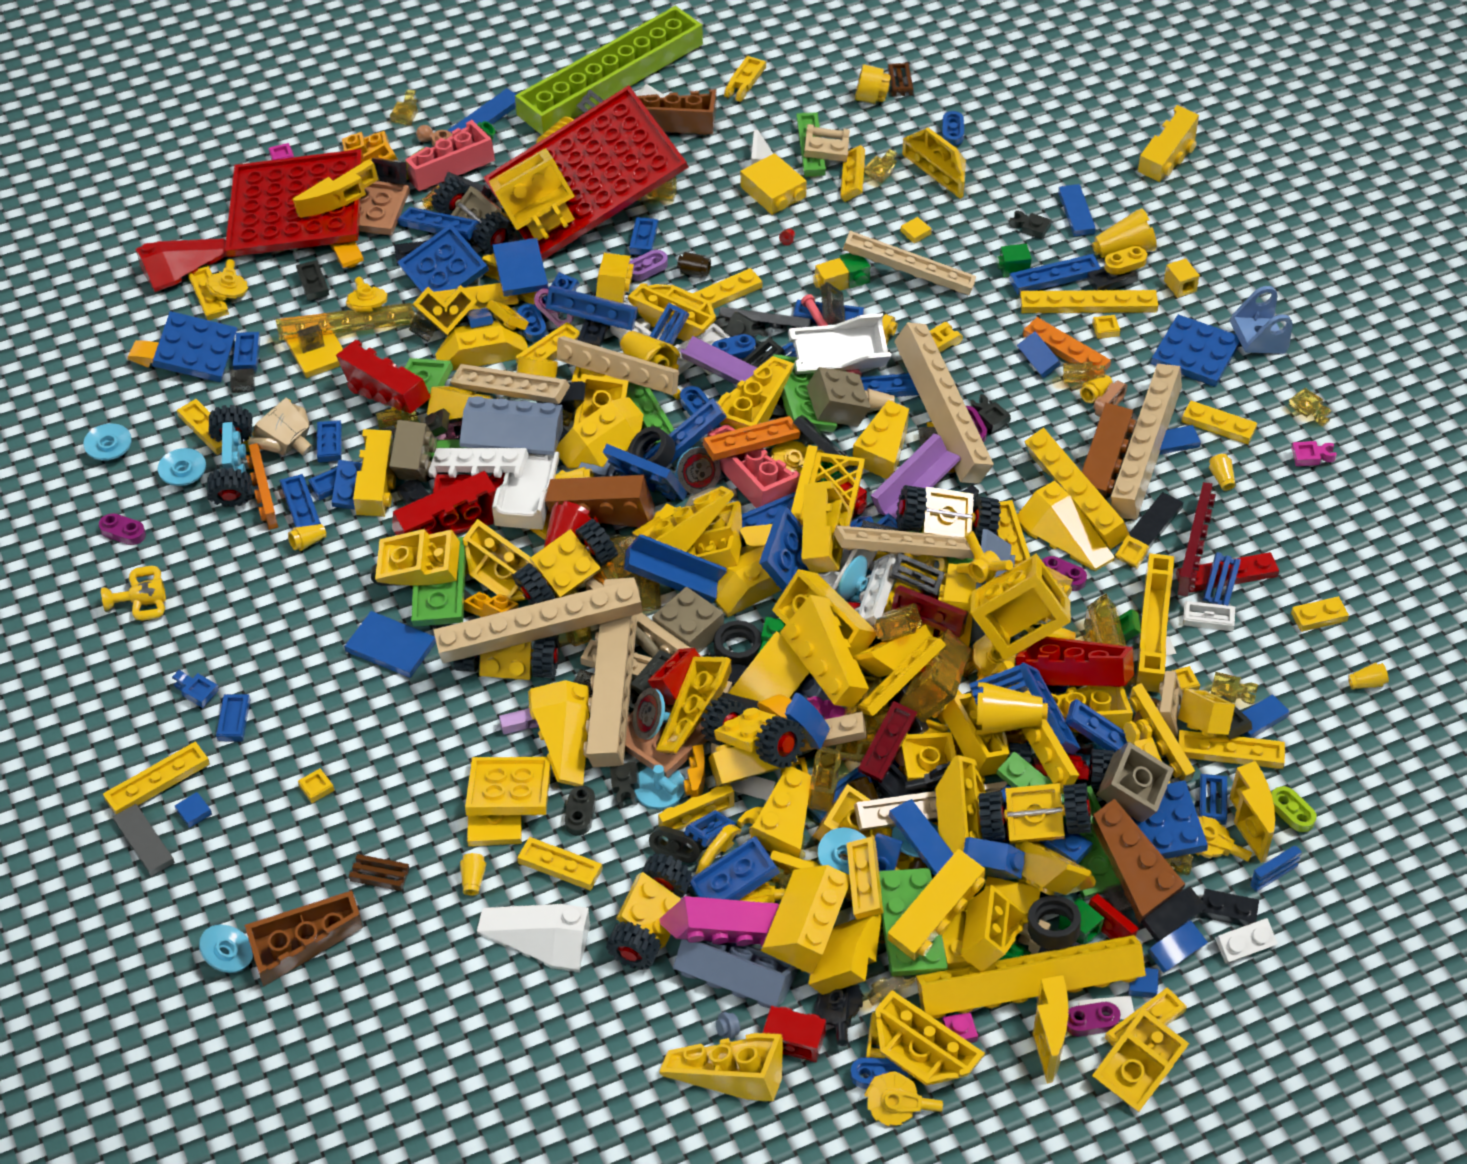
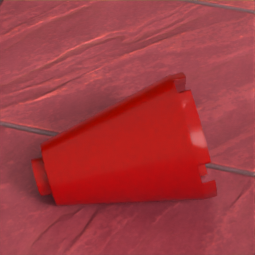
M559 501L556 502L551 511L544 548L570 529L576 535L575 530L592 519L588 516L590 511L569 501H564L562 505H559Z

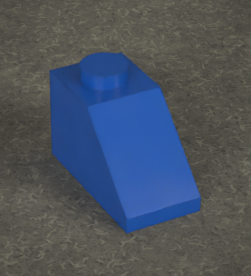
M972 837L965 838L963 852L985 868V876L1003 880L1021 879L1025 852L1006 843Z

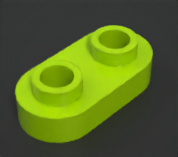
M1280 786L1272 791L1275 812L1291 828L1298 832H1308L1314 827L1317 818L1316 812L1293 789Z

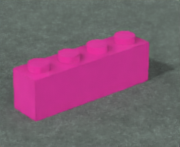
M684 896L659 920L660 924L676 939H687L688 942L692 943L712 941L713 944H724L730 942L737 943L738 946L758 944L762 947L779 904Z

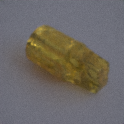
M1093 362L1063 363L1064 384L1074 382L1085 383L1094 378H1104L1106 375L1105 365H1093Z

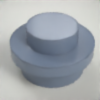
M722 1012L718 1015V1020H716V1030L724 1039L729 1038V1040H732L735 1035L740 1033V1024L734 1013Z

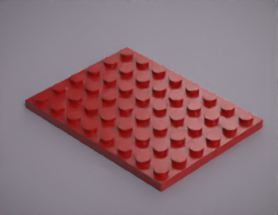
M628 85L483 178L494 193L489 183L490 180L545 148L548 150L575 196L565 202L574 220L569 222L566 228L561 225L549 232V238L545 239L543 237L538 240L543 261L680 174L689 166ZM527 225L518 229L524 240L534 238Z

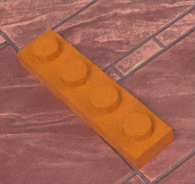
M1038 317L1023 329L1024 337L1027 338L1035 331L1056 356L1094 378H1098L1110 367L1111 360Z
M787 416L705 437L703 439V446L711 459L715 461L799 439L800 430L793 423L794 421L791 417Z
M258 443L248 445L250 455H246L249 470L254 469L255 471L251 472L250 475L253 487L258 486L259 488L254 490L257 504H263L262 507H258L261 520H267L269 530L278 528L259 446Z

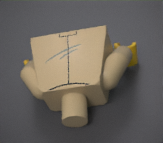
M285 398L255 424L252 433L254 437H249V440H244L241 443L245 444L246 452L250 451L248 445L258 443L259 449L281 455H286L293 448L302 456L307 454L312 445L305 439L310 427L305 408L292 404L290 399Z

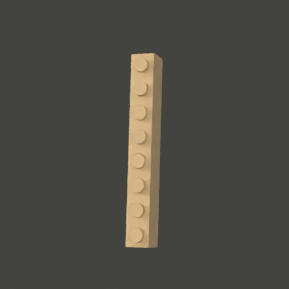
M907 322L894 341L938 435L943 440L946 450L960 456V461L954 466L960 482L980 483L994 465L927 325Z
M1157 364L1111 495L1112 508L1121 518L1133 520L1138 518L1160 453L1165 432L1168 429L1182 388L1180 366Z
M634 577L605 579L604 586L632 580ZM638 614L599 624V632L595 634L597 653L593 655V665L595 668V675L591 676L593 695L588 700L591 714L590 719L586 721L588 742H584V755L586 758L588 757L592 767L620 766L624 764Z
M635 579L434 629V635L439 655L444 664L643 612Z

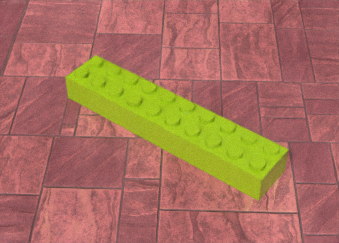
M675 5L516 94V114L543 135L561 118L570 117L574 119L584 113L577 107V104L582 101V98L586 96L589 89L601 99L606 100L628 85L631 86L703 45V25ZM592 96L590 97L589 100L592 101L595 105L600 104ZM587 103L584 105L588 110L592 108Z

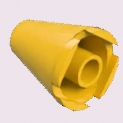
M1141 208L1134 211L1095 236V242H1092L1095 254L1100 255L1101 258H1106L1108 254L1134 246L1141 247L1146 252L1156 250L1157 241L1153 227L1150 228L1147 222L1150 219L1145 210Z
M629 331L622 337L620 348L624 354L678 370L679 365L677 361L678 357L680 358V353L672 344L636 331Z
M978 682V688H983V693L978 692L977 725H982V730H977L976 736L1042 725V719H1047L1048 703H1043L1042 697L985 682Z

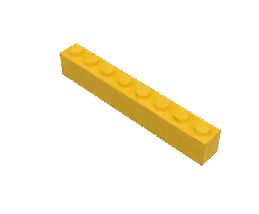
M1135 935L1060 950L998 960L982 972L972 965L918 975L916 979L922 1011L933 1018H941L946 1013L951 1012L968 1013L973 1011L974 1008L983 1006L995 1008L1004 1002H1025L1028 998L1039 995L1041 979L1063 975L1067 992L1074 993L1083 990L1084 987H1106L1111 982L1116 981L1133 982L1138 977L1146 976L1142 944Z

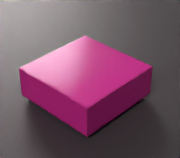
M289 143L268 148L272 160L294 157Z

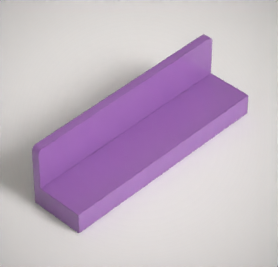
M692 336L686 349L681 348L680 350L683 359L735 385L741 380L746 381L753 375V371L757 369V367Z
M933 434L870 495L878 513L882 515L889 513L896 519L897 502H899V494L901 495V489H903L904 485L932 488L960 461V456L947 451L941 436Z

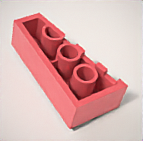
M470 120L466 123L467 127L464 129H455L449 138H440L435 141L434 147H425L405 159L409 181L418 191L444 182L447 172L455 175L466 174L468 171L495 161L492 139L473 120Z
M726 424L708 432L707 437L735 429ZM763 448L719 459L721 471L755 508L787 496L797 490L801 474L796 470L794 472L788 470L784 462L779 459L775 461L767 455L768 451Z

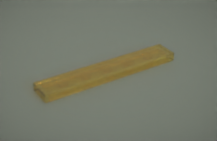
M405 303L372 308L373 311H338L275 319L279 340L415 324V314L412 304Z

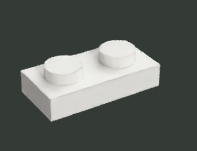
M1267 918L1215 937L1225 964L1278 944Z

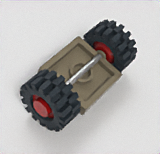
M450 177L449 180L446 178L444 179V184L441 182L438 184L440 186L439 189L435 188L434 192L436 194L432 195L433 201L431 203L433 208L439 213L480 221V224L477 223L475 225L477 230H473L474 235L468 240L471 244L480 247L487 254H494L493 245L513 240L514 236L511 234H514L515 230L513 229L514 225L501 214L502 210L476 188L469 187L458 177Z

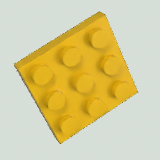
M472 757L465 804L466 815H546L551 773L548 757Z

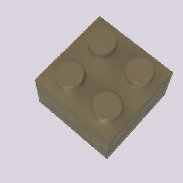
M818 367L806 386L817 420L858 427L871 408L859 374Z
M397 421L389 466L398 479H418L420 482H427L432 462L430 461L431 454L436 451L437 439L434 438L426 423Z
M685 587L652 616V620L690 648H695L700 653L714 641L716 631L720 626L724 625V612L688 587Z
M1127 742L1114 752L1096 796L1108 803L1115 799L1129 816L1142 823L1158 811L1174 769L1131 742Z

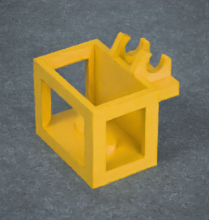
M546 148L489 181L516 230L527 225L533 237L537 238V241L543 237L545 239L549 238V232L561 225L566 228L568 223L574 220L565 202L575 196Z
M1037 553L1014 566L1012 570H1007L972 591L970 614L1004 660L1071 623L1070 599ZM1045 617L1050 620L1037 629L1032 626ZM1024 629L1028 632L1027 635L1010 644L1012 636Z

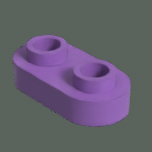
M652 250L631 260L630 264H634L632 280L641 281L666 269L668 266L667 254L661 250Z

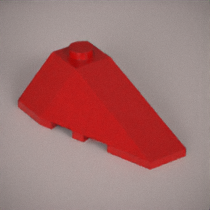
M225 239L156 241L145 243L141 247L135 248L141 270L154 292L176 285L182 281V276L190 272L194 275L198 271V267L204 264L211 265L227 256L225 252Z

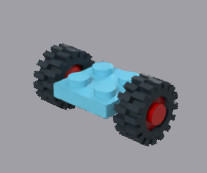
M223 405L222 409L216 407L215 411L212 410L209 414V435H211L212 439L216 438L215 441L217 442L222 440L223 468L220 469V472L215 470L209 474L207 479V497L211 502L214 501L216 505L222 503L221 506L226 507V504L230 505V507H234V504L241 506L242 502L248 503L252 496V479L246 472L245 465L243 464V458H246L245 444L241 443H243V440H249V437L252 436L253 417L249 410H242L241 406L234 408V405H230L227 408L226 405Z

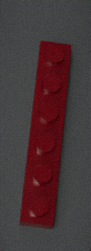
M1203 482L1180 574L1178 595L1188 597L1190 587H1195L1197 572L1194 571H1199L1201 556L1198 555H1203L1205 540L1202 539H1206L1209 525L1205 523L1210 524L1212 509L1209 508H1214L1216 494L1212 493L1213 483Z

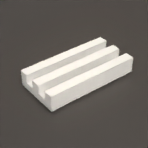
M1185 601L1183 626L1225 631L1234 630L1235 606Z

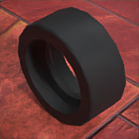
M651 426L636 434L630 443L628 452L643 458L647 448L654 442L661 440L658 451L647 460L666 468L674 457L675 443L661 428Z
M736 620L727 622L720 626L715 633V656L728 657L731 659V663L749 666L761 648L760 631L755 625L747 621ZM741 637L750 640L753 646L745 652L737 653L725 649L723 644L731 638Z
M1050 895L1038 899L1030 907L1028 912V933L1038 946L1051 950H1060L1074 944L1080 936L1081 913L1078 906L1070 899ZM1059 914L1066 917L1071 922V925L1064 930L1049 931L1042 928L1038 924V920L1045 915Z

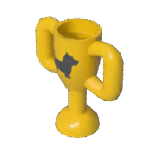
M156 566L138 567L131 570L129 574L131 588L129 591L112 593L106 587L101 588L105 612L110 611L114 603L131 601L133 603L132 615L136 620L158 619L164 614L166 594L161 571ZM154 575L152 580L140 583L136 579L138 577ZM155 604L157 606V609L139 611L141 605Z

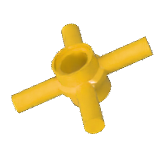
M974 531L964 535L974 555V559L971 563H959L956 567L958 573H969L974 581L978 583L986 581L987 583L995 578L997 571L1013 569V562L1011 560L1001 561L992 551L983 553Z

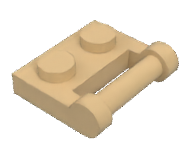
M807 124L804 157L847 162L850 129H843L841 131L817 128L814 125Z
M1165 671L1164 682H1160V696L1162 700L1157 703V709L1175 739H1177L1179 705H1181L1183 694L1176 671Z

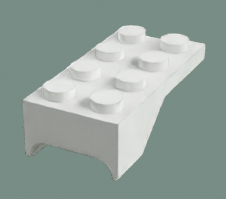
M883 313L860 315L836 325L789 329V342H793L797 355V360L794 362L795 373H815L818 367L839 371L885 367L891 357V353L887 350L882 324Z
M555 452L554 455L529 454L521 478H515L514 473H505L503 484L497 488L492 506L495 526L543 530L548 510L545 499L550 479H555L559 452Z

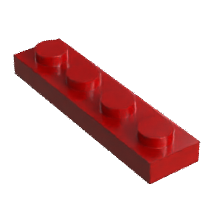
M1272 553L1237 558L1241 561L1234 585L1278 577L1279 569ZM1220 561L1213 588H1217L1224 562ZM1212 563L1200 564L1199 571H1194L1197 572L1195 587H1190L1189 593L1205 590ZM1230 564L1228 567L1224 586H1227L1228 578L1232 568V565ZM1182 568L1176 570L1178 582L1180 581Z

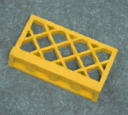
M808 445L791 509L792 514L802 526L804 484L816 483L825 478L827 481H832L843 499L849 504L851 513L848 526L850 527L865 459L818 452V446ZM821 461L831 462L834 466L825 470L821 466ZM853 465L858 466V469L848 473L844 467ZM840 471L843 477L835 481L830 475ZM849 481L853 488L844 491L840 485Z

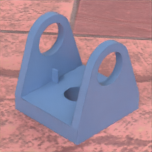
M1263 286L1255 290L1232 314L1229 320L1245 353L1285 354L1289 348L1293 322L1288 315L1275 316L1278 294L1272 286ZM1267 292L1272 293L1267 301L1262 303L1256 302L1259 295ZM1277 322H1287L1285 327L1280 330Z

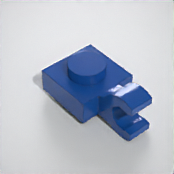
M178 670L172 676V679L177 681L174 686L181 690L182 696L202 708L219 691L218 684L198 673L191 678L183 671Z

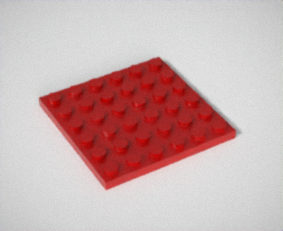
M362 149L234 165L225 245L227 257L358 241L361 198L335 210L301 218L297 215L293 198L327 177L334 181L362 164Z

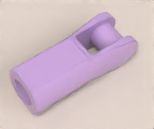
M529 708L499 716L503 735L527 728L539 727L537 721L532 720Z

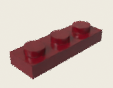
M901 585L895 589L891 611L959 638L964 634L968 611Z
M893 701L858 767V772L881 783L883 782L917 717L916 711Z

